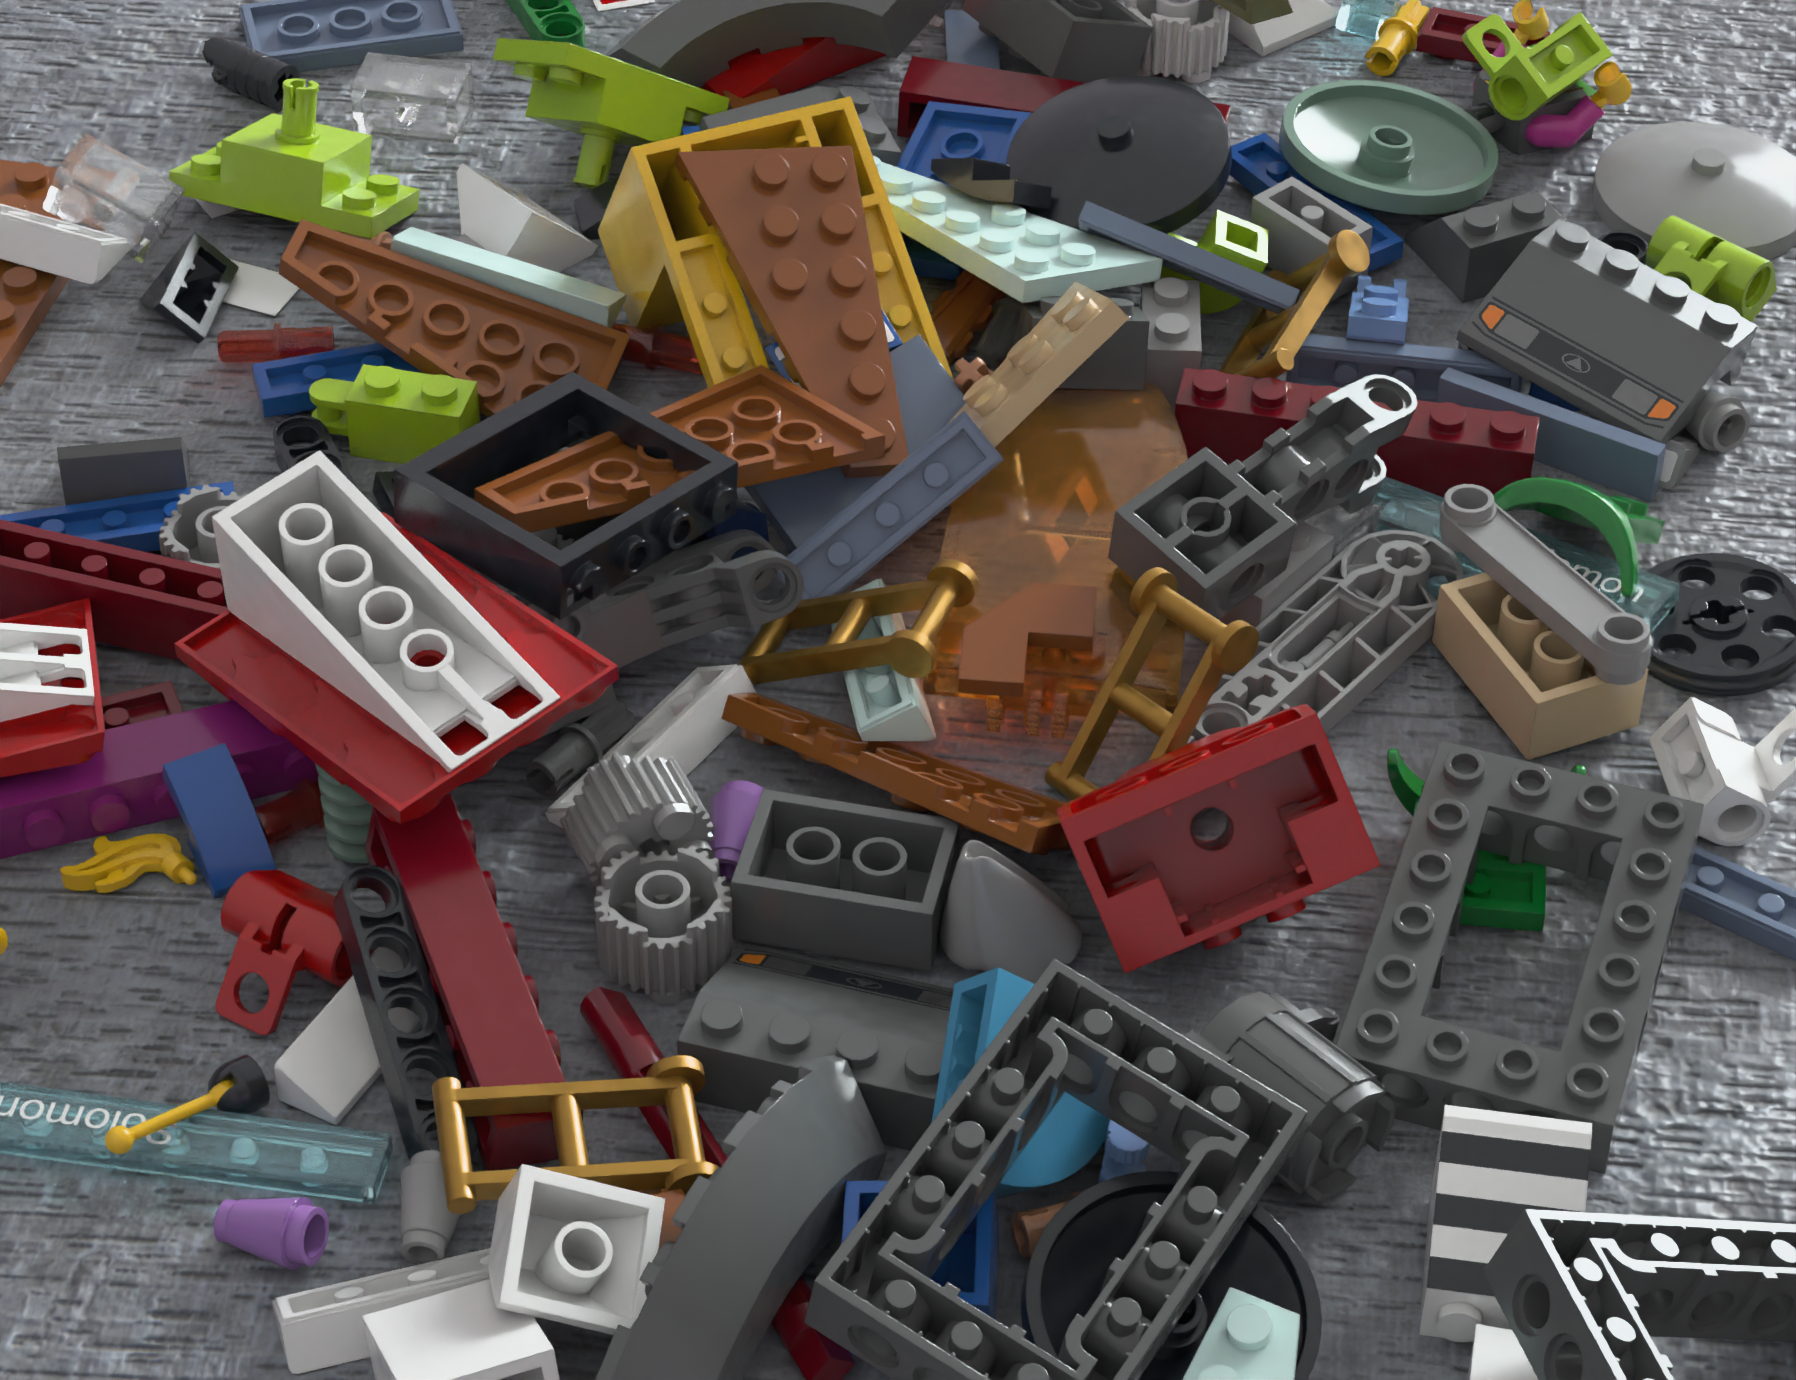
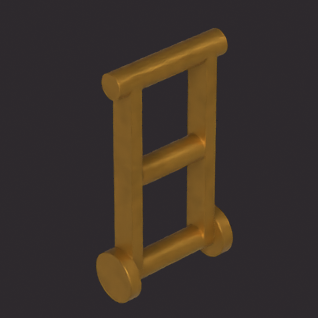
M1342 230L1330 238L1328 244L1329 252L1288 275L1279 270H1273L1265 274L1268 277L1299 289V294L1304 293L1300 299L1298 296L1295 305L1279 314L1259 307L1218 371L1256 378H1276L1294 367L1293 358L1344 276L1354 277L1368 268L1370 255L1363 239L1354 231ZM1270 345L1263 358L1255 362L1262 349Z
M943 559L934 564L927 576V580L801 600L789 614L763 624L738 665L743 666L753 687L755 684L888 664L903 676L909 678L925 677L930 673L937 660V651L932 642L953 607L966 606L973 600L979 588L978 578L974 571L963 562L954 559ZM921 610L910 630L903 629L888 636L857 640L871 617ZM837 623L823 646L775 653L789 630Z
M1154 567L1146 571L1134 585L1130 596V606L1139 617L1063 763L1057 761L1047 769L1045 782L1071 801L1099 789L1084 777L1119 710L1160 737L1148 761L1185 746L1224 672H1238L1253 658L1259 644L1257 629L1243 620H1236L1226 625L1176 593L1177 580L1173 574L1164 568ZM1167 618L1209 645L1173 714L1132 687Z
M685 1055L666 1057L654 1063L649 1068L645 1078L461 1088L460 1081L453 1077H444L436 1080L432 1084V1094L448 1211L454 1214H465L476 1208V1201L499 1199L518 1171V1169L472 1172L465 1117L552 1112L560 1166L542 1167L541 1169L632 1191L666 1189V1191L682 1188L686 1196L698 1176L709 1179L714 1171L719 1168L717 1165L705 1161L694 1095L700 1092L705 1085L702 1063L696 1058ZM666 1105L675 1159L589 1165L581 1110Z

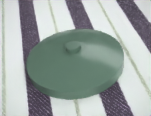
M1341 80L1310 87L1297 94L1288 103L1279 132V144L1284 157L1307 181L1323 191L1353 204L1398 214L1430 215L1448 213L1478 202L1487 194L1492 186L1499 159L1497 145L1491 134L1477 119L1460 107L1438 96L1415 88L1381 81Z

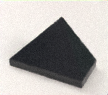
M194 232L143 294L140 301L199 344L206 338L239 266Z

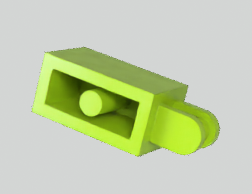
M363 364L354 382L325 378L315 381L309 388L310 401L317 406L312 413V417L321 420L330 434L348 436L350 456L405 464L480 423L477 381L452 378L448 375H432L394 369L389 366Z

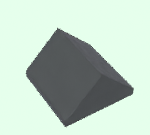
M181 437L57 447L65 505L190 487L189 453Z

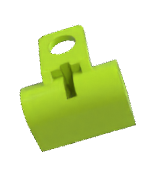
M1581 11L1531 48L1529 46L1524 48L1503 19L1497 14H1491L1462 35L1464 44L1491 78L1488 91L1495 109L1502 116L1517 121L1527 118L1574 86L1613 55ZM1483 34H1494L1503 42L1506 51L1505 57H1495L1486 50L1482 40Z
M1671 215L1659 225L1649 243L1646 253V264L1648 267L1665 276L1682 280L1691 290L1715 303L1725 304L1734 308L1741 317L1750 322L1755 319L1777 290L1774 265L1771 261L1677 216Z

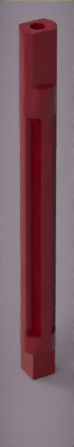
M599 986L584 997L580 1004V1013L606 1053L620 1079L647 1077L649 1068L665 1057L624 993ZM666 1105L640 1106V1111L669 1158L675 1159ZM696 1109L705 1161L722 1167L727 1160V1156ZM801 1275L771 1323L806 1380H842L856 1362L848 1350L805 1323L812 1291Z

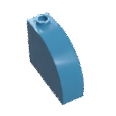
M997 967L954 984L932 1122L1029 993L1034 983ZM1065 1092L995 1188V1198L1002 1199L1061 1181L1076 1173L1089 1162L1105 1141L1110 1119Z

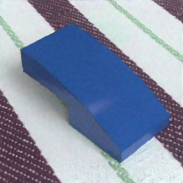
M225 743L163 764L162 778L188 830V846L214 899L228 894L235 881L246 872L252 870H277L251 799Z

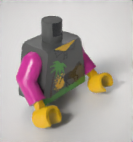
M1520 0L1512 10V16L1517 26L1513 34L1524 48H1526L1524 45L1527 40L1542 38L1549 29V19L1544 7H1541L1536 15L1531 18L1534 9L1530 0ZM1502 41L1492 54L1495 57H1505L1506 51ZM1606 62L1597 68L1594 73L1593 80L1599 89L1598 91L1581 80L1527 118L1517 121L1502 116L1495 109L1488 91L1491 78L1483 68L1473 83L1472 107L1466 108L1464 111L1477 119L1491 136L1511 153L1523 155L1549 148H1568L1577 142L1592 138L1594 124L1605 114L1602 108L1607 103L1609 105H1619L1626 102L1631 96L1632 87L1626 74L1620 72L1615 62Z

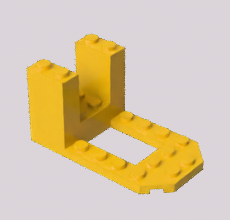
M851 96L631 147L601 221L598 234L618 291L627 294L623 306L633 334L685 321L708 388L760 365L769 369L742 289L726 260L728 252L713 225L708 227L698 209L700 201L689 181H683L674 163L677 153L852 145L881 308L903 344L920 334L954 381Z

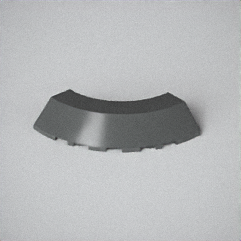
M676 0L636 27L621 39L606 56L698 88L704 86L705 82L723 71L730 69L728 61L758 48L761 54H766L784 48L804 45L805 38L834 37L837 44L864 47L897 59L948 0Z
M831 1055L818 1057L800 1065L797 1076L799 1081L795 1084H790L779 1080L771 1087L770 1097L765 1099L757 1113L748 1110L723 1141V1152L730 1156L722 1167L714 1171L709 1179L698 1176L680 1204L672 1221L674 1226L683 1230L676 1242L668 1241L664 1243L653 1261L648 1262L639 1279L645 1284L647 1299L638 1318L630 1329L618 1324L596 1380H743L759 1344L790 1290L816 1255L831 1239L843 1230L846 1181H878L887 1155L886 1148L846 1059Z

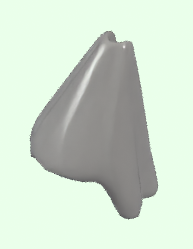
M969 840L964 844L948 890L939 930L942 947L952 962L967 970H982L984 972L999 967L1035 984L1054 958L1065 965L1074 960L1081 946L1082 932L1077 921L1066 913L1069 909L1068 902L1047 884L1006 856L978 840Z

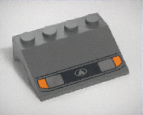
M1558 219L1528 243L1460 328L1456 340L1606 424L1666 444L1690 422L1711 386L1718 380L1729 386H1732L1737 381L1758 325L1741 317L1734 308L1725 304L1715 303L1696 293L1682 280L1665 276L1644 265L1632 253L1615 249L1592 237L1582 226L1566 223Z
M743 943L699 991L678 1037L677 1054L696 1058L703 1065L705 1085L700 1092L694 1095L696 1102L747 1113L748 1110L757 1113L765 1099L770 1097L771 1087L779 1080L790 1084H795L799 1081L797 1076L800 1065L818 1057L831 1055L846 1059L883 1144L911 1151L932 1122L954 989Z

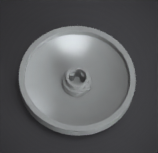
M1671 122L1656 124L1632 131L1615 140L1604 150L1597 162L1592 187V199L1598 215L1611 231L1635 233L1645 239L1649 245L1659 225L1666 218L1673 215L1767 260L1778 257L1796 246V158L1785 149L1761 136L1738 128L1712 123Z

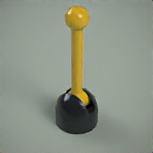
M249 1055L237 1057L215 1070L208 1082V1094L133 1127H112L105 1136V1145L114 1154H125L132 1148L134 1141L214 1106L222 1114L233 1117L253 1113L269 1104L270 1092L266 1077L252 1057Z

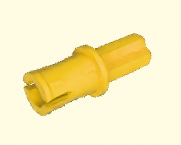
M1408 0L1405 5L1401 6L1394 17L1384 20L1379 28V38L1365 54V58H1369L1366 61V66L1371 72L1379 76H1389L1396 70L1402 57L1414 51L1417 46L1418 34L1429 12V7L1422 6L1420 0Z

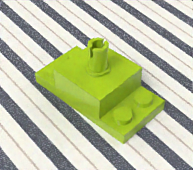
M497 38L493 60L514 66L513 76L532 81L525 117L583 136L576 174L572 181L573 184L581 185L582 187L593 189L608 181L615 144L639 146L678 137L681 133L682 124L698 126L701 123L702 117L724 112L728 109L730 98L572 43Z
M300 78L283 81L282 115L272 113L222 139L221 142L217 143L216 147L205 153L192 156L188 162L169 171L168 186L169 193L299 223L303 219L338 232L372 239L380 232L385 231L417 211L420 189L400 185V180L391 175H370L372 135L316 123L319 84L311 80L308 82V87H305L306 79Z

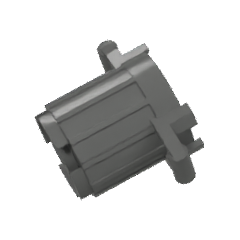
M1257 991L1242 995L1224 1007L1204 1027L1200 1034L1192 1029L1183 1036L1308 1111L1290 1155L1274 1178L1296 1195L1301 1196L1302 1193H1306L1317 1202L1333 1198L1357 1180L1346 1169L1366 1144H1369L1379 1152L1384 1146L1394 1123L1396 1103L1384 1095L1386 1087L1377 1080L1375 1074L1333 1043L1340 1021L1336 1011L1326 1007H1310L1299 1010L1277 992L1265 994Z

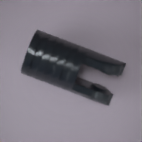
M214 37L204 41L205 45L202 53L206 62L210 63V66H215L211 73L215 83L223 85V87L232 90V92L271 109L282 110L283 81L300 78L299 71L295 66L228 39Z

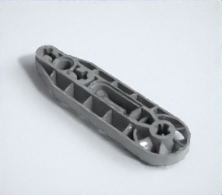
M1386 530L1367 534L1351 543L1255 627L1259 633V644L1253 658L1238 673L1224 672L1187 744L1222 730L1245 727L1268 716L1302 704H1307L1315 712L1319 711L1317 715L1325 734H1327L1433 636L1438 598L1427 592L1428 580L1436 576H1445L1449 583L1463 579V566L1454 551L1437 539L1414 531ZM1387 646H1390L1382 655H1379ZM1352 678H1355L1346 688H1343ZM1210 808L1203 809L1197 813L1193 820L1204 815Z

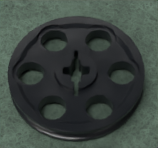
M1701 553L1676 557L1655 565L1638 577L1637 586L1641 587L1644 591L1636 602L1632 600L1639 593L1637 588L1632 597L1625 598L1624 611L1641 617L1650 627L1652 648L1650 664L1647 667L1649 669L1648 674L1667 685L1700 695L1741 696L1773 688L1796 673V583L1784 573L1767 564L1742 556L1721 553ZM1687 580H1700L1709 584L1710 587L1695 590L1687 588L1681 583ZM1750 590H1760L1769 593L1773 597L1756 600L1746 597L1743 593ZM1658 608L1665 610L1670 615L1664 618H1650L1640 612L1645 609ZM1773 629H1782L1791 632L1795 636L1782 640L1772 638L1765 634V632ZM1667 648H1681L1692 655L1678 659L1666 656L1661 651ZM1740 658L1748 660L1755 666L1748 669H1736L1726 665L1724 662Z

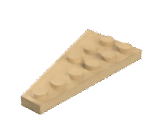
M1075 281L1037 325L1011 348L1007 358L992 375L983 376L969 388L963 396L966 404L948 423L965 411L995 448L1108 340L1129 317L1113 300Z

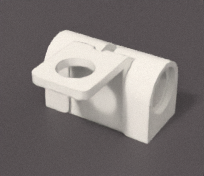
M1690 697L1649 737L1670 796L1704 804L1698 836L1727 847L1741 846L1761 836L1768 828L1771 820L1767 804L1773 802L1796 780V757L1784 765L1780 759L1781 748L1790 735L1796 732V708L1755 747H1752L1741 741L1735 723L1729 715L1696 698Z

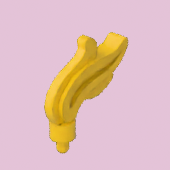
M146 834L121 841H109L106 836H100L96 838L93 844L94 857L77 865L60 868L63 886L74 891L96 889L98 893L112 892L127 887L145 872L164 873L177 884L185 882L187 885H194L197 882L193 862L182 854L181 845L177 838L167 834Z

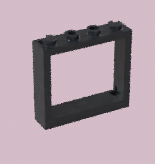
M571 372L394 469V522L561 620L735 515L736 499H738V462L582 376ZM607 431L617 434L623 440V444L636 450L638 445L643 446L644 452L653 458L672 460L673 468L680 472L695 471L562 550L473 500L475 498V488L538 462L579 438L589 440ZM571 588L574 590V593L567 596V589Z

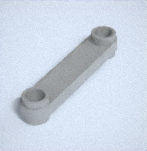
M1461 484L1448 489L1441 503L1439 531L1442 534V542L1446 547L1467 556L1593 664L1594 672L1600 679L1615 685H1628L1636 683L1643 678L1645 670L1650 664L1652 648L1650 627L1644 619L1637 615L1626 613L1494 503V496L1488 489L1474 484Z

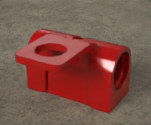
M252 870L239 877L230 888L221 910V926L223 930L237 937L238 941L216 1000L215 1008L217 1013L259 1035H270L275 1032L297 971L306 970L330 983L344 986L353 976L334 913V899L336 896L281 870ZM377 948L369 950V955L371 956ZM250 973L259 974L268 985V1002L258 1013L248 1011L240 1001V984Z

